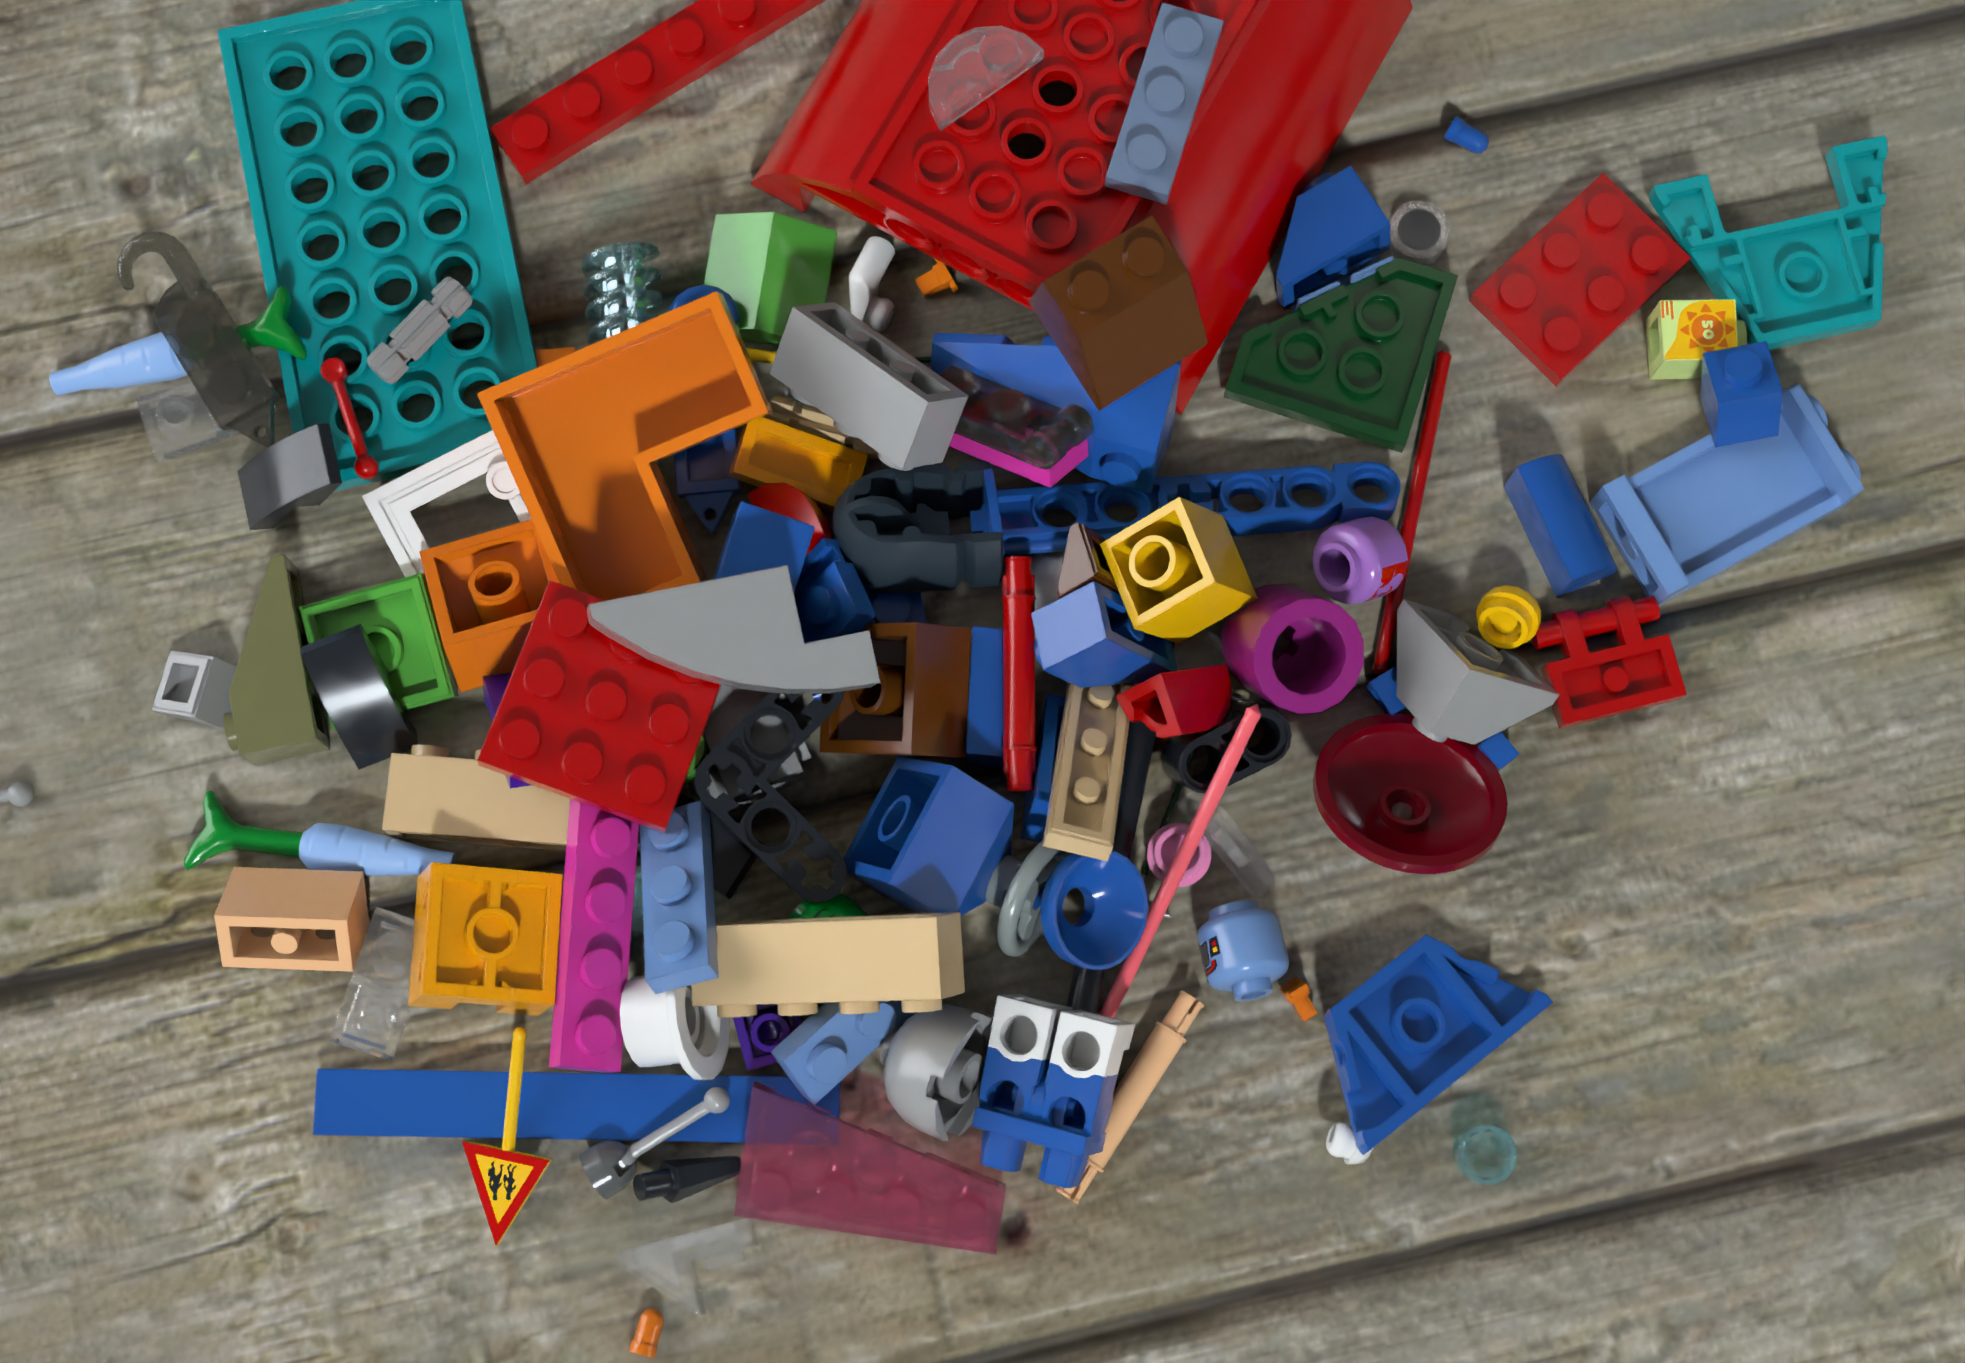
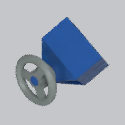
M898 756L843 859L846 862L847 875L900 906L924 913L960 912V916L985 902L1001 908L997 925L998 945L1004 954L1016 957L1028 952L1043 937L1044 932L1041 924L1040 910L1043 890L1055 867L1073 853L1044 847L1042 841L1029 853L1024 861L1011 856L1014 803L952 765ZM1054 857L1053 862L1049 865L1046 871L1043 872L1042 869Z

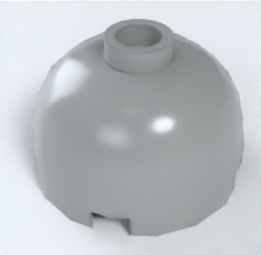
M942 1004V1010L918 1012L908 1018L900 1029H893L883 1043L880 1061L884 1065L883 1077L887 1099L901 1118L921 1132L942 1141H949L946 1132L957 1136L964 1133L973 1122L975 1108L979 1106L982 1074L993 1017L971 1008Z

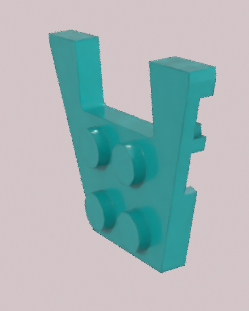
M1885 135L1833 146L1825 155L1840 205V209L1728 233L1723 229L1707 174L1654 185L1649 192L1650 203L1681 248L1691 257L1690 261L1716 299H1735L1737 320H1743L1745 323L1748 344L1767 341L1769 350L1873 328L1881 320L1884 244L1880 243L1882 208L1886 205V193H1882L1883 162L1887 158L1888 151Z

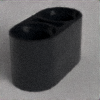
M1247 701L1230 705V709L1221 724L1207 731L1169 737L1162 747L1161 753L1162 767L1167 776L1190 790L1205 794L1246 708L1257 703ZM1258 704L1261 712L1260 719L1264 725L1263 737L1256 746L1249 749L1245 747L1227 787L1276 763L1285 756L1291 744L1292 733L1290 724L1282 714L1274 709ZM1204 745L1208 752L1207 765L1198 775L1190 776L1186 766L1187 758L1191 751L1198 746Z

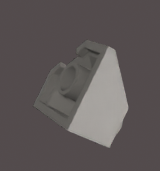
M1404 599L1397 609L1396 697L1415 716L1412 723L1422 734L1437 742H1445L1447 738L1475 745L1554 704L1559 694L1525 659L1509 649L1501 648L1498 651L1481 638L1466 633L1470 625L1448 612Z

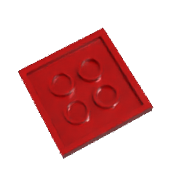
M549 580L477 759L478 765L666 833L722 685L690 677L648 660L607 637L589 624L586 612L589 604L607 600Z

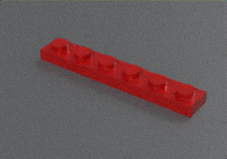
M698 0L490 127V130L526 185L825 0Z

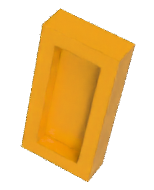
M761 417L743 425L728 477L757 487L765 483L785 482L812 497L820 509L833 513L837 499L848 485L862 478L868 454Z

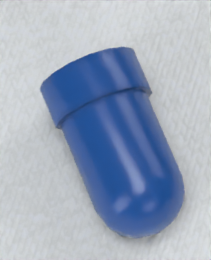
M1455 116L1443 137L1447 141L1454 142L1476 154L1484 152L1489 144V139L1484 132L1469 125L1458 116Z

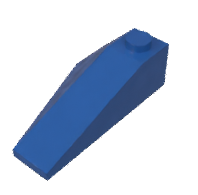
M935 333L931 346L932 371L947 381L1086 435L1089 456L1075 467L1077 470L1089 477L1106 481L1117 487L1132 488L1151 494L1172 438L1182 360L1103 410L1098 411L1051 336H1044L1041 345H1015L1005 335Z

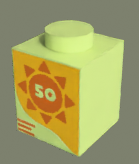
M1735 299L1660 300L1646 319L1649 380L1701 379L1703 353L1746 345V326L1743 320H1737Z

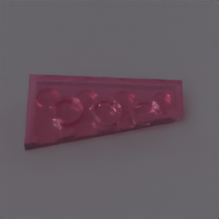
M754 1081L734 1216L996 1254L1006 1183L930 1152L922 1153L893 1141L891 1136L871 1128L866 1130L832 1116L830 1111L808 1102L806 1105L775 1093L776 1089Z

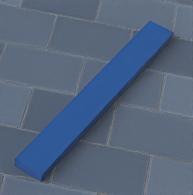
M317 1069L313 1135L503 1139L509 1072ZM523 1072L516 1139L603 1141L610 1139L615 1141H639L704 1101V1096L709 1089L721 1087L730 1096V1104L724 1112H709L663 1142L839 1145L841 1081L814 1105L800 1094L790 1078L786 1076L717 1075L711 1080H694L690 1075Z

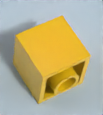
M1176 498L1100 543L1133 628L1179 644L1258 599L1223 515L1184 498Z

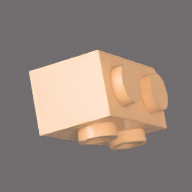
M233 867L214 914L222 967L353 972L369 925L364 873L362 871Z

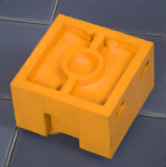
M431 862L417 878L408 1006L452 1009L458 1003L497 1005L496 1013L539 1016L555 1005L563 874Z

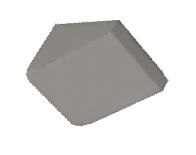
M171 650L152 711L224 729V714L232 712L229 690L237 666L213 656Z

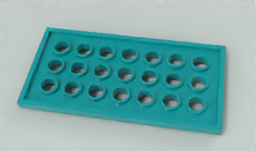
M357 0L217 30L268 304L279 287L285 286L289 290L291 307L288 323L299 335L307 349L305 361L294 357L287 351L277 349L293 434L315 424L329 423L342 484L335 490L338 491L401 477L492 431L483 408L474 409L464 404L463 395L466 388L471 383L479 380H486L494 385L500 384L537 368V360L464 1ZM420 41L427 46L426 53L417 63L405 65L395 60L396 51L405 42ZM357 53L366 57L365 68L358 75L346 78L335 73L336 65L343 56ZM290 66H299L306 69L305 80L299 87L293 90H281L276 87V78L283 69ZM429 96L438 101L436 112L426 120L415 121L406 116L408 105L418 97ZM360 109L375 111L378 114L377 122L368 132L355 134L346 129L347 120L355 111ZM311 122L317 125L316 136L309 144L295 147L286 143L287 133L295 124ZM432 152H441L449 156V165L441 175L424 177L417 172L418 164L425 155ZM381 165L389 169L388 179L380 188L364 190L357 186L358 176L366 167ZM311 178H322L328 182V190L321 200L309 204L297 200L298 189L304 181ZM451 208L461 213L460 223L451 233L441 235L429 230V221L437 211ZM391 221L400 226L399 237L392 245L378 248L369 244V233L378 223ZM330 234L339 238L338 250L331 258L316 261L308 257L309 245L316 237ZM455 265H463L470 268L473 276L466 289L473 299L472 305L458 319L452 316L447 321L451 326L417 361L406 363L409 369L396 383L389 384L383 381L369 367L367 357L381 342L388 345L392 341L389 334L423 299L428 302L433 299L434 296L430 292L440 283L443 273L448 268ZM402 278L411 282V293L404 302L398 305H387L380 301L381 288L389 280ZM341 291L350 295L349 308L340 317L329 319L319 315L320 302L327 294ZM473 322L484 327L483 340L475 348L460 350L452 345V335L460 325ZM344 349L357 350L362 356L361 364L357 371L347 376L344 382L353 408L366 407L372 410L373 413L371 426L362 433L369 455L375 457L379 463V471L372 479L360 478L354 471V463L357 457L350 436L341 430L343 416L333 386L325 381L320 371L321 365L325 360L333 358L336 353ZM423 393L434 398V410L427 419L420 422H410L403 418V405L411 396Z

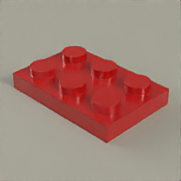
M1602 173L1471 295L1469 302L1557 387L1687 265L1691 257Z

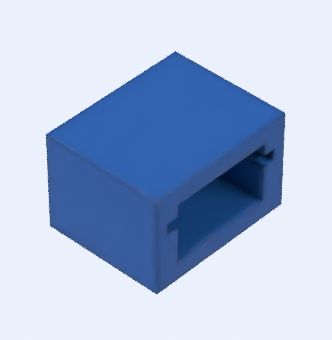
M1397 666L1392 667L1369 682L1367 689L1385 714L1392 716L1406 709L1405 705L1396 697Z
M1502 732L1487 738L1477 746L1493 762L1498 772L1519 755L1518 751Z

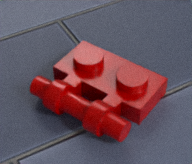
M1629 596L1607 600L1606 607L1579 614L1574 609L1553 613L1552 620L1540 623L1535 636L1531 639L1534 648L1541 649L1558 644L1564 655L1563 660L1547 663L1542 668L1544 679L1559 694L1552 705L1559 729L1680 700L1687 695L1669 634L1644 640L1640 624L1660 619L1659 606L1654 596L1633 601ZM1611 631L1617 636L1619 646L1589 653L1585 640L1586 637Z

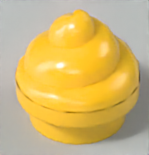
M1504 585L1492 588L1482 597L1476 610L1480 634L1488 643L1502 649L1516 648L1528 642L1535 636L1541 622V609L1537 600L1528 591L1517 586Z

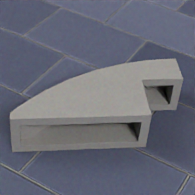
M788 565L589 604L586 610L591 626L642 657L690 677L732 688L778 694H826L870 688L880 683L869 631L804 644Z

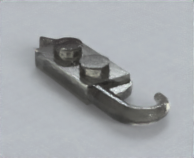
M162 231L144 232L131 238L122 248L117 260V275L121 285L127 291L134 288L133 265L137 258L144 253L155 252L164 258L176 277L177 282L169 287L159 299L155 311L157 320L155 322L219 428L226 432L233 429L267 448L275 444L274 403L281 398L220 297L212 290L187 247L177 237ZM265 427L266 433L260 438L258 431L260 428Z

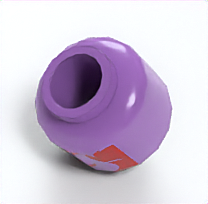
M1371 516L1335 524L1323 532L1314 546L1312 562L1315 577L1322 590L1333 600L1349 605L1364 603L1386 596L1398 588L1406 575L1408 557L1406 545L1398 530L1389 522Z

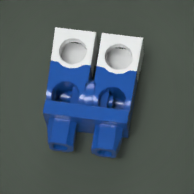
M1021 994L997 995L980 1087L979 1106L975 1108L972 1127L984 1130L980 1164L1002 1171H1021L1026 1143L1030 1142L1045 1146L1038 1177L1039 1180L1069 1189L1079 1186L1088 1163L1089 1155L1103 1151L1106 1132L1104 1131L1111 1114L1113 1092L1123 1052L1130 1048L1135 1023L1084 1010H1072V1007Z

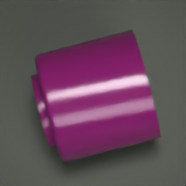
M1286 583L1270 584L1255 589L1258 599L1228 615L1222 630V655L1230 674L1246 689L1274 705L1298 714L1322 712L1341 702L1356 685L1364 664V640L1356 621L1340 605ZM1283 632L1285 639L1290 641L1288 647L1284 652L1278 649L1273 650L1278 636Z

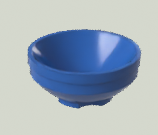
M1111 851L1108 861L1078 854L1067 856L1055 867L1043 890L1040 910L1045 938L1051 949L1061 959L1081 968L1093 970L1108 969L1125 960L1139 943L1146 926L1148 914V897L1144 880L1135 865L1128 858L1114 851ZM1077 887L1083 894L1085 906L1081 918L1075 924L1070 925L1063 915V901L1067 893L1072 888Z

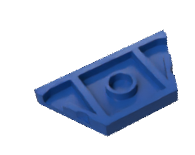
M1424 935L1333 1006L1324 1015L1356 1147L1361 1154L1364 1155L1551 1005L1553 1001L1549 996L1537 989L1529 993L1499 978V970L1478 960L1464 959L1456 953L1454 948L1428 935Z

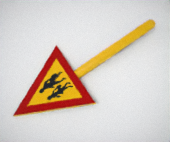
M522 1027L516 1028L513 1032L502 1148L468 1140L462 1141L496 1246L502 1241L552 1161L551 1158L515 1151L526 1044V1030Z

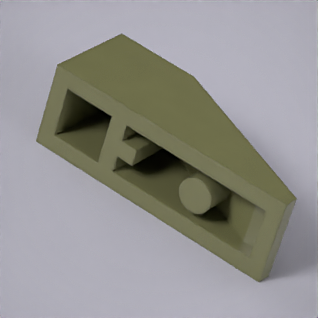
M284 554L271 556L229 690L232 712L224 714V729L231 750H238L240 756L255 766L331 750L323 704L301 656V647L309 643L299 610L300 606L305 605L299 569Z

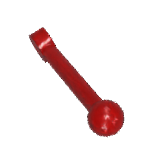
M329 358L322 363L320 371L325 381L333 386L357 457L354 463V471L360 478L372 479L379 471V463L375 457L368 453L344 382L348 376V369L339 358Z

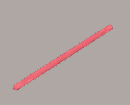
M1258 704L1246 708L1238 728L1148 910L1146 926L1142 937L1133 952L1124 960L1099 1015L1115 1017L1233 775L1250 736L1261 717Z

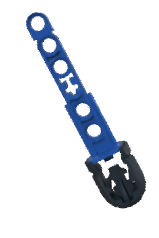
M986 461L962 463L955 472L945 464L914 467L909 471L887 468L871 472L848 485L837 499L830 528L833 538L839 541L840 551L845 562L853 563L863 586L875 591L902 594L955 589L962 580L966 581L973 588L998 586L1002 578L1003 556L1065 551L1070 526L1077 522L1084 524L1099 535L1109 539L1176 498L1181 497L1213 511L1214 501L1210 502V499H1218L1216 513L1223 515L1232 537L1321 530L1336 521L1343 523L1363 517L1372 516L1387 521L1396 510L1400 494V480L1390 467L1379 462L1365 461L1333 464L1332 470L1314 465L1156 478L1150 494L1132 488L1117 487L1106 481L1053 485L1051 488L1039 486L996 490L993 467ZM1364 484L1374 485L1381 488L1387 498L1376 503L1367 502L1360 499L1353 489ZM1302 489L1314 490L1323 496L1325 503L1317 507H1305L1298 504L1293 499L1292 494ZM1250 494L1257 497L1264 507L1255 512H1243L1236 509L1231 504L1230 499L1236 495ZM1127 504L1138 511L1139 516L1133 521L1117 522L1106 515L1105 510L1111 505ZM1065 509L1076 517V521L1070 526L1054 527L1043 520L1042 516L1049 510ZM970 517L972 533H961L951 536L949 519Z

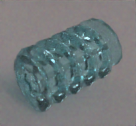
M622 242L596 249L585 256L581 265L583 274L588 280L583 286V293L585 299L590 302L585 309V318L587 323L592 326L586 334L588 345L659 316L657 314H648L646 310L663 304V295L654 290H645V286L658 283L662 279L661 271L655 267L643 266V263L656 260L660 256L657 246L647 242Z

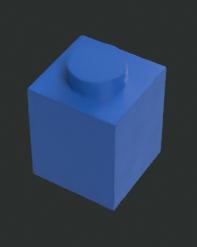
M1767 341L1703 353L1700 399L1715 448L1778 436L1783 390Z

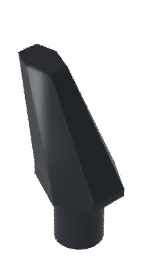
M737 1156L665 1160L661 1162L658 1170L635 1175L633 1190L635 1196L640 1201L664 1197L670 1203H674L739 1175L743 1170L741 1158Z

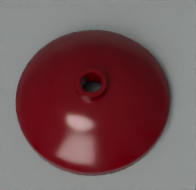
M1378 714L1364 717L1345 725L1334 733L1325 743L1319 754L1313 775V792L1318 810L1325 823L1354 852L1369 861L1396 871L1413 874H1440L1456 871L1471 865L1482 858L1493 847L1502 831L1507 816V793L1497 768L1476 744L1447 738L1445 742L1432 740L1414 727L1412 720L1415 716L1407 714H1394L1392 716L1390 714Z

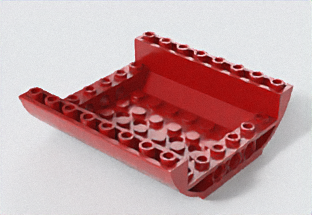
M862 0L753 178L751 185L805 213L813 198L817 195L1032 311L1034 310L1028 301L1044 280L1152 215L1189 272L1208 340L1204 347L1182 360L1175 409L1176 413L1182 415L1287 231L1297 196L1301 195L1304 188L1320 173L1413 9L1411 0H1127L1123 2L1113 0ZM1162 2L1224 20L1220 39L1167 205L1105 187L1106 174ZM1051 81H1063L1072 86L1076 96L1067 105L1052 106L1042 99L1039 92L1045 84ZM1032 133L1043 141L1045 148L1035 158L1021 159L1010 151L1008 144L1018 134Z

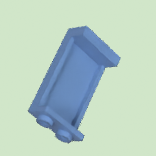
M1796 383L1783 391L1778 436L1715 448L1710 434L1629 478H1626L1624 474L1605 484L1589 503L1645 596H1654L1658 606H1661L1846 506L1864 488L1860 482L1861 472L1856 460L1849 451L1839 448L1827 429L1828 420L1822 405L1812 395H1806L1801 385Z

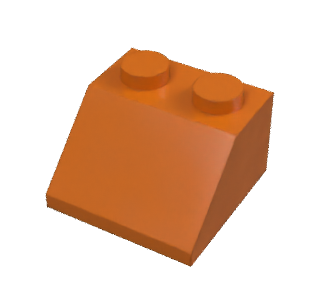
M532 519L419 551L443 647L460 693L482 687L483 676L513 672L549 580L559 583Z

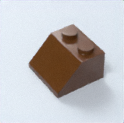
M1152 215L1044 280L1028 301L1098 411L1116 402L1208 343L1189 272Z
M919 622L868 623L860 632H870L880 683L870 688L845 691L844 698L837 709L821 724L819 752L966 758L971 628ZM827 693L822 694V703L825 705L831 700Z

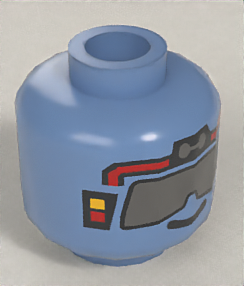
M1255 900L1231 902L1209 911V921L1200 927L1197 935L1198 946L1209 986L1218 991L1233 992L1234 1000L1240 1002L1270 995L1273 992L1271 983L1286 974L1289 967V958L1277 915L1267 909H1260L1258 902Z

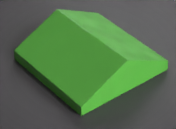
M777 212L715 215L704 285L722 289L730 294L735 301L740 315V321L736 326L743 341L779 346L793 306L827 302L837 231Z

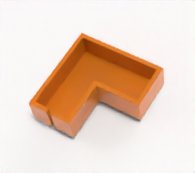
M718 291L477 393L559 583L607 601L638 595L642 592L649 593L699 583L707 579L657 461L773 412L724 295Z

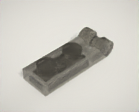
M953 365L940 374L941 377L968 395L954 433L1038 468L1051 469L1065 457L1067 446H1079L1093 433L1094 424L1092 418L1083 407L1071 403L1061 409Z

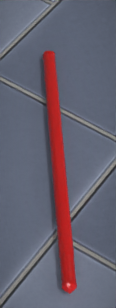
M1446 348L1436 354L1432 381L1400 529V536L1406 545L1408 557L1407 570L1399 587L1387 594L1374 663L1372 665V671L1377 677L1388 671L1396 633L1397 609L1402 603L1452 355Z

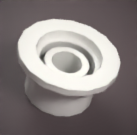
M645 975L632 977L626 982L621 995L620 1022L625 1047L631 1059L639 1067L645 1068L681 1064L682 1068L694 1080L714 1079L722 1071L728 1054L729 1018L718 1017L717 1006H692L691 985L655 994L645 981Z

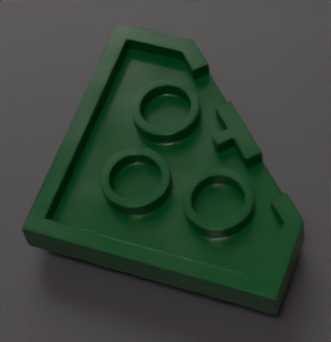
M1398 257L1378 267L1375 273L1347 286L1342 284L1299 305L1298 310L1270 324L1265 322L1244 332L1223 397L1402 453L1408 440L1458 275Z

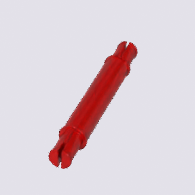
M1012 556L1005 558L1006 574H1002L1003 596H1001L1003 601V773L1007 774L1006 790L1031 791L1033 790L1032 774H1036L1037 751L1035 725V629L1031 613L1035 612V575H1031V557Z

